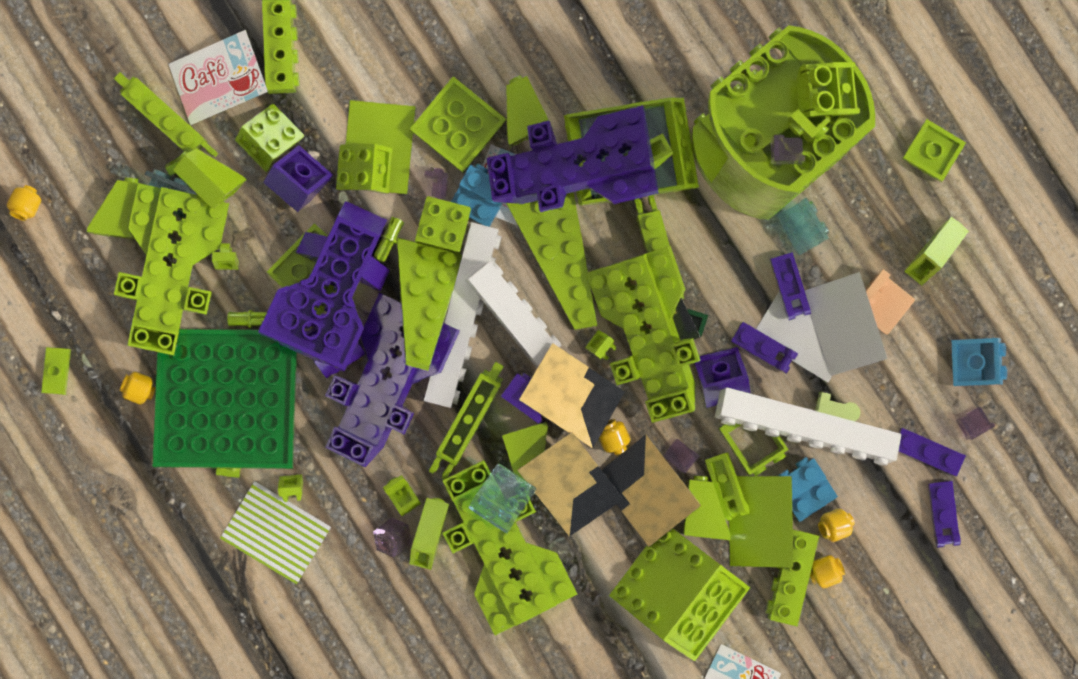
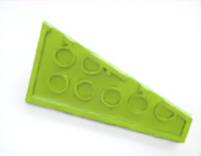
M574 192L566 194L563 207L544 212L539 211L538 201L525 204L506 203L574 330L597 326L591 287L586 274L588 270Z
M397 237L405 364L429 371L463 254Z

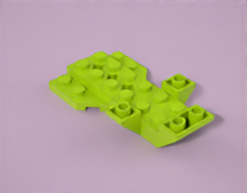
M138 183L128 229L146 255L143 274L140 277L118 272L114 291L115 296L137 301L127 346L174 355L183 311L207 315L211 291L188 287L193 265L220 249L229 203L223 202L212 209L199 195ZM177 210H182V214L186 215V218L176 221L173 212L177 213ZM173 232H177L178 237H181V241H177L176 244H172L171 239L168 238V235H172ZM168 254L173 255V259L176 260V264L172 263L171 267L166 266L167 263L163 261V257H168Z
M671 246L586 273L601 317L624 329L632 355L610 363L616 384L620 385L641 378L648 398L645 404L652 423L695 411V381L689 364L699 362L700 357L693 338L680 340L673 320L677 304L686 289ZM630 280H636L637 284L632 285ZM638 302H643L644 307H640ZM646 323L651 324L652 328H647Z
M485 460L443 480L463 520L462 523L443 532V535L452 554L473 543L475 544L484 562V566L474 595L495 636L577 595L557 552L526 542L516 523L536 512L526 491L505 501ZM501 547L511 549L510 558L506 559L504 556H499ZM514 567L516 570L520 569L522 571V574L519 575L521 578L518 580L515 577L510 578L509 574L512 573L510 569ZM525 588L526 591H532L530 600L520 598L519 595L522 594V589Z

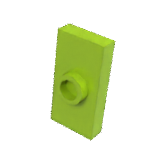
M46 347L41 393L66 395L71 349Z

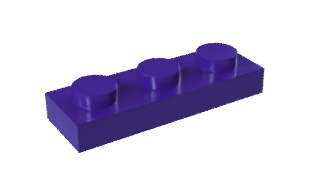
M900 428L901 439L898 452L948 474L958 476L966 455L909 430Z

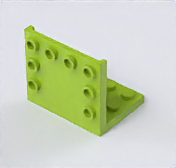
M672 528L651 546L648 547L647 545L609 596L663 641L693 661H696L750 587Z

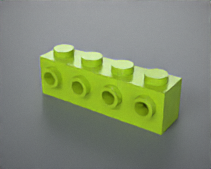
M262 0L265 85L268 94L296 93V86H300L299 72H295V64L299 63L298 50H294V41H298L297 27H293V18H297L296 4H292L291 0Z
M793 529V568L776 567L779 569L778 577L773 578L771 591H774L772 600H768L765 611L766 614H769L768 619L798 627L819 540L818 535Z

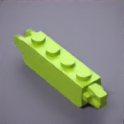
M121 72L117 74L114 79L123 87L119 91L121 95L183 151L189 153L195 148L201 150L204 147L211 156L216 157L219 154L208 144L205 138L138 78L133 76L129 80Z
M654 195L648 196V203L652 212L645 214L642 209L641 200L639 198L634 199L638 214L637 223L645 252L648 253L670 246L660 210L657 209Z
M495 362L490 372L485 369L479 375L436 453L437 457L429 470L432 474L437 471L442 458L450 462L442 474L441 479L443 480L449 477L454 466H457L501 387L503 379L498 376L504 367L502 364Z

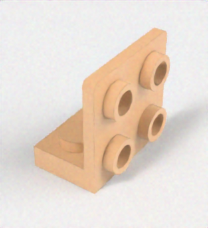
M883 269L876 274L865 290L878 329L885 335H888L914 303L915 299L890 280V274Z

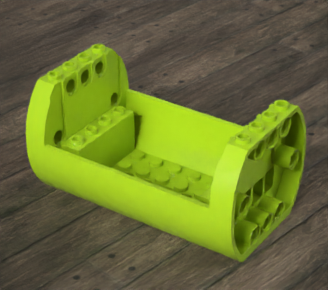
M790 25L784 30L780 27L768 37L770 41L765 46L757 45L749 52L751 57L744 63L742 60L738 61L729 69L732 73L724 79L721 76L710 85L712 90L708 95L709 114L706 116L702 113L693 121L695 126L692 128L691 141L694 158L699 171L708 185L730 207L745 215L769 220L836 164L875 127V107L872 94L862 72L855 64L853 69L857 108H860V113L856 115L807 118L815 127L826 117L830 120L826 125L829 130L819 140L814 137L808 142L802 135L797 136L790 129L789 125L791 123L788 119L799 109L796 79L800 66L831 62H853L830 39L812 30ZM774 48L779 49L782 53V58L773 59L769 51ZM759 65L762 69L759 72L756 69L751 72L750 66ZM739 81L742 83V86L737 84L731 89L730 83Z

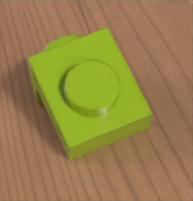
M799 109L788 119L791 123L789 125L790 129L797 136L802 135L808 142L814 137L819 140L829 130L826 127L830 122L827 117L815 127Z
M402 475L392 478L383 487V490L390 497L402 517L421 504L410 484Z

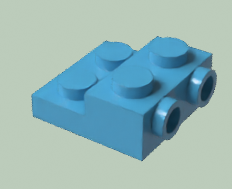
M476 164L475 167L470 165L451 202L470 207L469 218L481 225L490 227L503 202L492 201L489 175L487 174L488 169L479 164Z
M1001 338L951 340L953 386L1003 385V380H1007V367L1002 366V357L1006 356V344L1001 343Z
M805 457L795 464L797 468L791 472L787 469L777 475L792 476V512L798 522H801L838 497L814 458L808 459Z

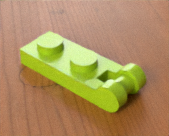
M723 453L705 460L725 519L729 521L735 519L737 515L744 516L749 514L750 509L744 499L729 453ZM733 499L736 503V506L732 507L729 502Z

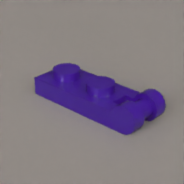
M793 252L770 259L788 321L796 319L795 316L802 314L804 316L810 315V306ZM799 299L800 306L793 307L791 301Z
M745 322L741 323L731 340L735 345L785 374L790 369L791 361L795 360L798 356V353L782 345ZM778 352L784 354L781 362L775 359Z
M953 481L928 483L936 547L942 548L947 544H952L953 546L961 545ZM950 528V535H943L942 529Z

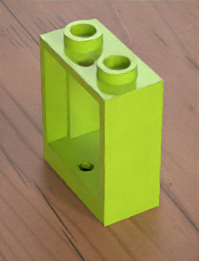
M723 424L718 428L747 475L752 473L755 476L759 475L767 469L765 467L766 464L771 461L774 464L786 457L784 453L789 450L780 436H771L778 448L750 466L729 434L741 426V424Z

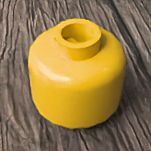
M28 185L14 188L7 202L9 214L22 221L34 218L41 204V198L36 194L37 190Z
M133 371L129 375L126 374L124 376L119 391L122 392V397L125 400L142 405L146 399H152L156 387L152 386L153 379L151 377Z
M610 419L598 440L605 452H614L615 455H618L627 450L626 446L631 438L623 422Z
M840 508L827 512L821 516L818 523L820 534L824 539H828L831 542L849 537L853 531L854 519L850 513H846Z
M827 555L813 561L810 578L813 584L818 583L821 588L825 589L841 583L845 570L839 558Z

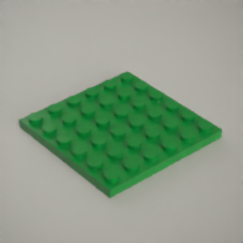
M179 329L174 355L157 352L152 467L293 469L297 352L259 334V330Z

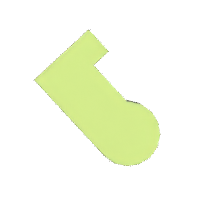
M819 393L815 411L851 421L859 419L861 411L857 404L853 402L842 404L830 401L831 394Z

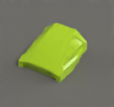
M831 62L800 66L796 79L798 107L806 118L856 115L860 113V108H857L853 69L855 68V62Z

